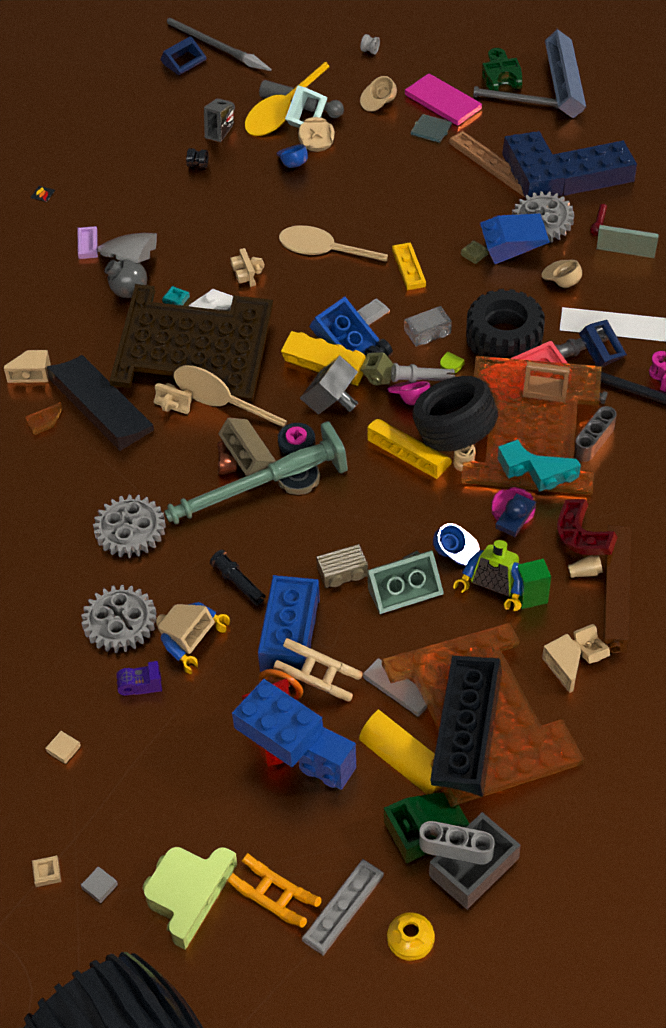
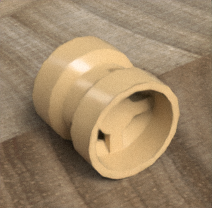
M474 445L454 451L453 464L457 470L467 472L474 468L476 453Z

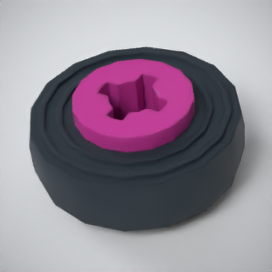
M303 423L288 424L278 434V446L286 456L316 444L314 431Z

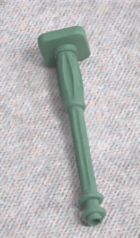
M324 422L321 424L323 441H320V444L293 452L274 463H270L266 469L186 501L185 498H182L179 505L173 506L168 504V509L164 510L165 516L169 523L173 521L174 524H178L179 518L186 516L188 519H191L192 513L271 480L277 482L280 479L300 474L326 460L332 461L339 473L348 471L344 445L330 422Z

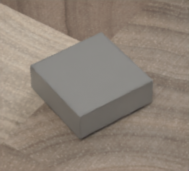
M98 866L81 884V888L101 903L115 889L118 883Z

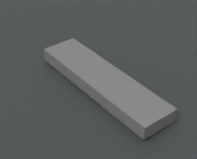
M362 859L304 934L302 942L324 956L383 878L384 872Z

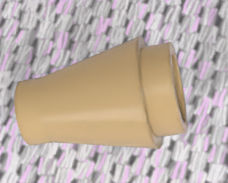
M590 555L568 565L571 578L598 576L599 573H603L599 555Z

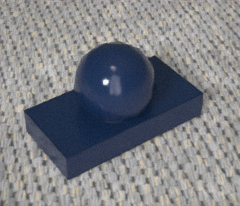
M516 493L514 498L507 502L505 511L496 522L495 528L516 537L536 507V502Z

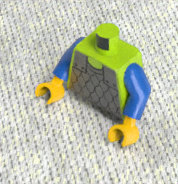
M497 540L493 545H488L485 550H479L469 559L462 572L464 574L463 577L454 582L453 588L456 589L459 582H462L464 589L461 593L467 591L470 586L468 580L472 578L471 582L509 597L512 596V598L505 601L504 608L509 610L511 602H513V612L518 611L521 608V601L518 598L522 596L523 581L518 571L519 556L507 550V543L505 541Z

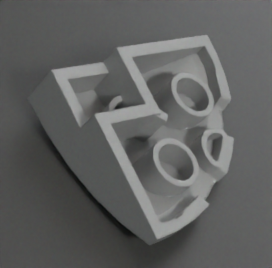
M133 233L120 236L99 245L97 252L106 257H114L116 255L117 260L128 259L139 263L150 259V251L156 249L157 233Z

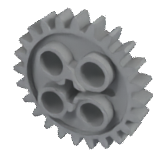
M541 191L538 196L533 193V197L526 195V201L520 199V204H515V209L512 210V215L540 213L550 242H553L554 237L559 240L560 234L566 236V230L570 231L571 225L574 224L573 206H570V201H565L564 196L558 198V193L551 196V192L544 195Z
M128 495L127 500L120 496L119 502L112 499V505L104 504L105 511L98 510L99 516L94 518V534L98 545H103L104 551L110 549L111 555L118 552L119 557L127 553L128 558H131L134 552L137 556H140L141 550L148 553L147 547L155 548V541L161 542L160 535H165L164 528H166L164 513H161V507H156L155 501L149 503L148 497L141 500L140 495H137L135 499Z
M121 585L119 590L112 586L110 592L104 588L103 595L95 593L96 600L89 599V606H84L85 613L81 615L83 620L81 623L85 636L89 637L91 644L96 642L98 649L104 645L106 652L111 647H114L115 653L118 652L119 647H122L127 652V646L129 645L136 649L135 643L138 641L144 644L143 636L150 638V631L155 630L154 623L157 620V613L153 600H149L147 593L142 595L141 589L134 592L133 586H130L128 590L124 589V585Z

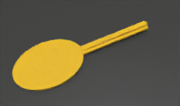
M324 62L303 80L299 86L306 88L330 67L328 63ZM297 86L286 96L273 95L255 105L246 118V131L253 136H263L280 127L286 121L285 118Z

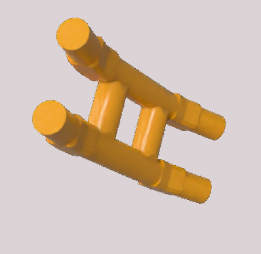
M247 853L242 862L263 878L258 886L254 889V887L234 873L226 881L234 886L243 896L252 899L279 916L283 921L303 928L307 923V919L286 908V905L294 896L300 902L318 907L321 904V897L296 886ZM272 883L284 890L276 902L264 895Z

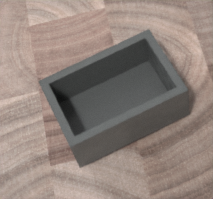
M483 812L466 828L485 831L493 836L494 854L489 863L475 864L436 856L429 864V876L466 909L519 859L521 845ZM456 840L451 842L454 845L462 844L460 841ZM478 846V847H477L479 850H487V849H488V848L485 847V846Z

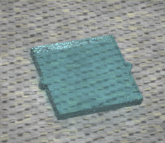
M422 114L418 122H415L411 135L440 143L443 137L448 134L452 122Z

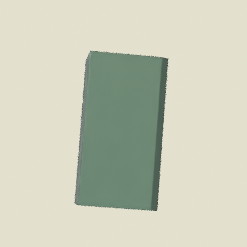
M600 225L596 249L655 258L659 234Z
M432 550L367 570L368 590L379 614L444 594Z

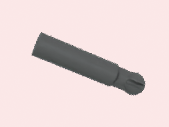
M264 80L260 85L259 96L264 99L273 95L286 96L294 88ZM308 97L303 110L315 113L319 100ZM332 100L326 102L323 110L327 111L330 117L338 118L343 114L344 107L340 101Z

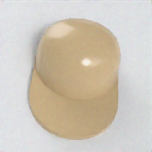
M388 76L376 78L363 91L360 98L361 106L366 111H376L385 103L391 102L397 94L396 84Z
M577 260L556 261L542 272L544 280H554L557 285L563 288L575 285L582 277V268Z

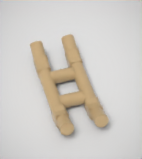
M286 638L283 647L307 657L302 669L299 670L277 660L273 669L285 672L297 680L347 702L352 700L353 694L331 683L337 671L357 680L361 679L362 671ZM315 661L328 667L323 680L310 675Z

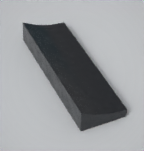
M83 355L65 363L46 366L50 381L119 451L154 431L153 424L116 387L111 386L110 382Z
M452 655L430 779L432 786L453 788L483 797L502 676L500 658Z

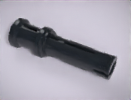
M219 550L211 557L210 565L216 567L222 573L224 579L231 580L255 606L260 605L264 601L266 595L240 571L237 562H232L227 557L226 551Z

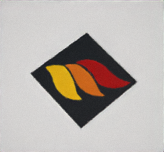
M38 186L30 198L47 202L55 190Z

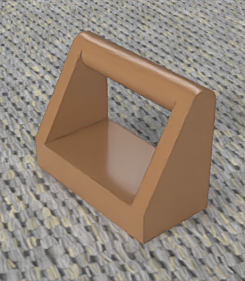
M527 361L523 397L565 403L570 367ZM531 371L564 375V380L532 376Z

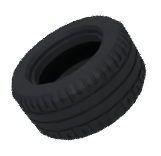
M473 376L453 377L433 385L420 395L412 411L414 422L423 442L432 449L447 452L460 450L477 443L491 432L498 418V409L488 385L481 379Z

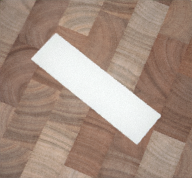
M562 307L561 331L581 332L589 324L608 320L618 337L666 342V318Z

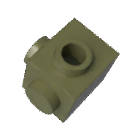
M384 352L368 353L360 370L373 385L389 384L393 363Z

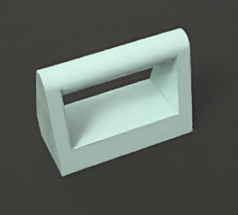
M297 85L285 120L291 126L299 128L304 123L299 119L308 97L319 100L313 117L320 118L327 97Z

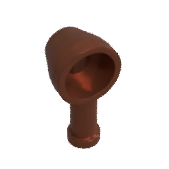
M223 440L217 443L219 453L218 474L224 475L236 472L237 461L233 456L227 454V446Z

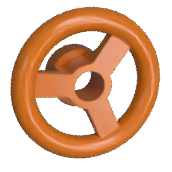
M267 669L260 673L259 682L265 679L273 684L287 678L289 687L292 685L296 690V693L291 694L289 689L290 696L296 700L303 696L301 684L289 674L274 669Z

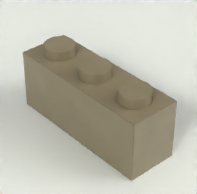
M227 418L218 434L246 476L266 469L270 463L276 462L248 419Z

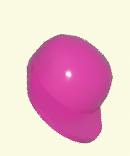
M407 381L390 386L388 391L390 393H399L401 399L406 404L415 405L420 395L430 388V383L425 381L410 383Z

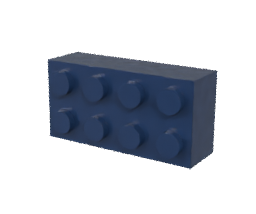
M540 131L504 137L502 155L505 161L509 163L514 178H517L525 198L526 195L533 197V193L538 196L541 191L544 195L551 192V196H554L556 193H558V196H561L566 177Z
M624 140L553 154L566 177L563 196L635 181L637 163Z

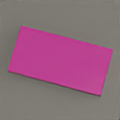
M430 73L405 89L406 96L457 126L482 109V103Z

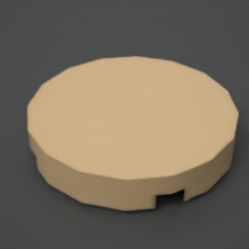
M312 117L306 119L300 125L298 138L300 143L306 146V149L319 152L326 150L332 145L335 131L333 126L326 122L325 119Z

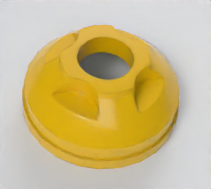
M404 913L397 916L389 925L387 942L390 950L397 957L408 961L419 960L425 957L433 948L435 940L434 930L431 923L424 916L417 913ZM406 925H415L419 930L418 934L414 937L406 936L403 932V928Z

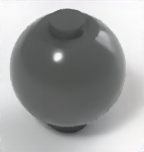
M122 259L118 262L111 260L105 268V273L108 274L109 287L119 297L132 298L135 284H147V274L140 263H135L128 259Z

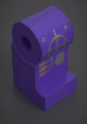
M158 661L148 662L146 667L124 668L116 674L117 689L121 695H138L162 691Z

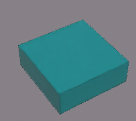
M172 286L162 298V302L183 306L190 295L189 292Z

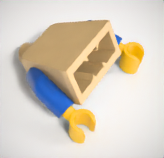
M200 602L188 605L176 604L167 615L160 614L156 620L163 645L175 659L183 662L184 671L188 674H192V670L187 665L192 663L198 668V663L195 657H187L185 654H191L215 622L217 631L222 633L226 631L224 624L229 625L230 619L226 614L218 616L214 610Z

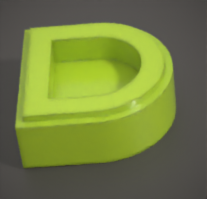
M448 351L440 361L441 369H454L455 373L465 365V359Z

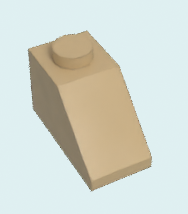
M27 350L6 364L4 372L7 383L48 382L49 375L46 366L51 365L48 350Z
M566 634L544 646L542 659L567 691L571 693L574 690L581 647L576 640H572Z

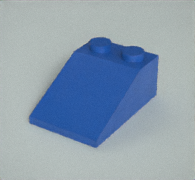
M540 213L499 215L480 223L487 249L495 264L550 243Z
M343 297L316 316L309 326L318 338L325 340L327 343L339 344L348 350H357L363 354L366 348L375 346V343L380 340L346 297Z

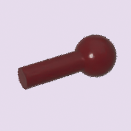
M600 204L596 222L590 227V233L594 236H598L599 226L604 225L603 222L607 210L606 204Z

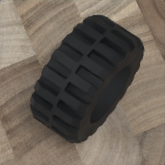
M498 289L496 292L492 290L487 292L486 295L482 294L470 305L467 312L466 337L468 346L471 347V350L476 355L479 354L481 359L484 361L487 359L489 363L495 364L542 345L545 315L542 307L531 296L527 297L526 293L521 291L518 293L513 289L509 291ZM496 324H511L518 328L514 330H500L492 326Z

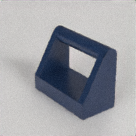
M190 36L165 50L160 60L177 75H181L204 62L207 58ZM187 52L196 57L180 67L174 60Z
M608 320L589 324L579 333L598 369L627 355ZM603 328L617 354L610 355L596 330Z

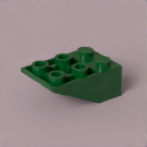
M451 791L408 797L384 807V823L406 863L428 854L423 852L419 846L420 827L425 822L435 821L465 828L470 824ZM433 835L426 836L429 840L436 839Z

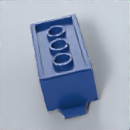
M273 575L258 648L260 672L273 669L277 660L299 670L302 669L307 657L283 647L286 638H289L311 648L316 611L320 601L318 579Z

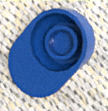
M303 144L294 145L277 152V156L281 158L284 166L288 168L299 167L308 159L307 149Z
M445 524L434 533L433 546L435 551L444 557L451 558L459 565L466 566L469 559L480 550L477 540L456 524Z

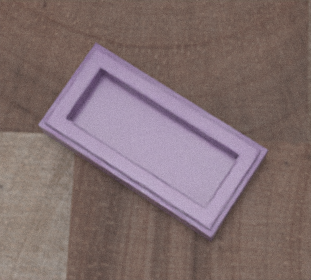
M97 226L78 228V258H98Z

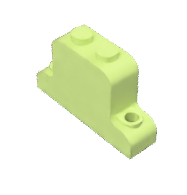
M174 847L166 855H162L159 858L156 871L152 877L149 876L145 880L143 890L148 907L170 919L167 931L171 933L172 941L175 945L185 950L225 886L226 880L238 864L235 852L222 847L211 853L208 859H203L180 847Z

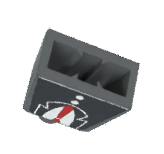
M215 99L204 107L205 138L218 142L224 139L234 123L235 105L232 102Z

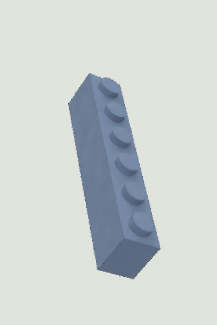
M557 29L545 40L558 108L574 118L583 112L586 108L572 40Z

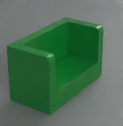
M544 558L519 564L518 571L523 581L522 596L518 598L521 601V608L525 609L548 603L551 574Z

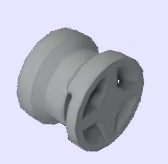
M365 34L361 41V51H370L371 54H376L379 49L380 38H372L370 35Z

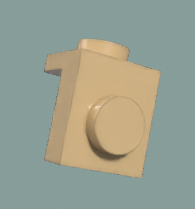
M594 624L574 631V640L581 647L580 655L589 664L610 656L609 647L598 638L597 628Z

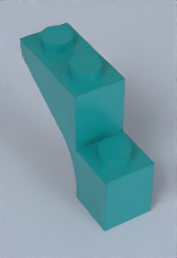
M519 440L498 446L497 459L508 479L514 476L519 477L529 472L539 492L545 489H553L564 482H572L580 475L581 464L577 459L537 456L528 452Z

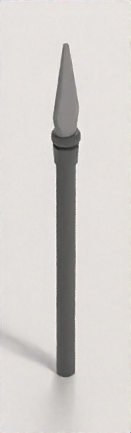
M172 18L167 19V24L234 56L248 67L271 71V68L254 54H247L241 50L234 49Z

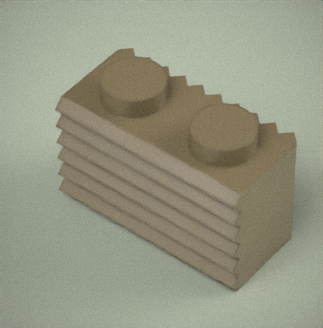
M360 544L316 556L317 569L325 588L329 586L338 587L346 581H358L367 576L368 564Z

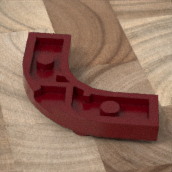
M586 499L565 500L557 523L558 533L565 546L582 555H612L618 538L615 531H586L582 528V521L588 507Z

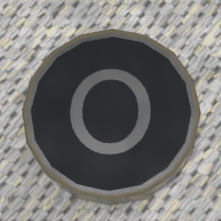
M315 466L300 474L280 479L278 484L289 494L301 495L312 491V488L319 484V468Z

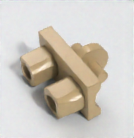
M245 248L239 249L240 255L230 258L233 271L236 270L238 283L248 281L250 287L256 286L253 276L255 273L260 274L265 266L264 261L256 257H252L250 260Z
M157 383L155 385L156 395L154 404L162 406L163 411L168 412L172 409L184 414L190 412V403L193 397L192 391L187 389L184 391L178 390L169 383L166 385Z

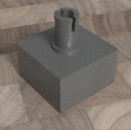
M339 355L319 371L300 399L317 414H320L336 401L345 407L348 412H351L358 402L346 393L345 390L358 371Z

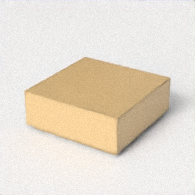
M60 731L46 747V751L66 764L81 745L79 741Z
M57 855L32 860L36 887L61 882Z

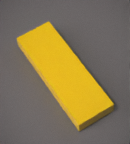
M411 242L392 246V252L406 289L412 290L426 287V280Z

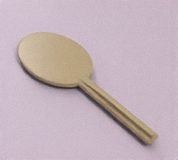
M312 226L288 227L281 231L279 235L280 242L285 248L300 254L317 255L333 249L382 261H387L388 257L387 254L334 243L333 237L328 232Z
M185 365L177 368L174 372V380L182 391L185 389L192 391V398L198 402L210 406H223L229 402L279 426L284 427L287 423V420L232 396L226 384L207 370Z

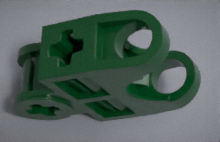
M501 48L489 50L488 57L490 61L482 63V78L488 90L499 91V86L502 84L511 85L516 90L522 89V70L517 58L508 59L506 52Z

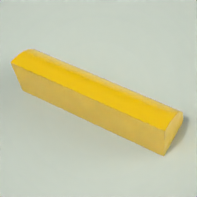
M381 419L374 420L367 427L368 441L436 479L452 463L450 457L430 448Z
M378 709L364 725L359 740L425 794L438 793L443 787L432 786L430 781L435 754Z

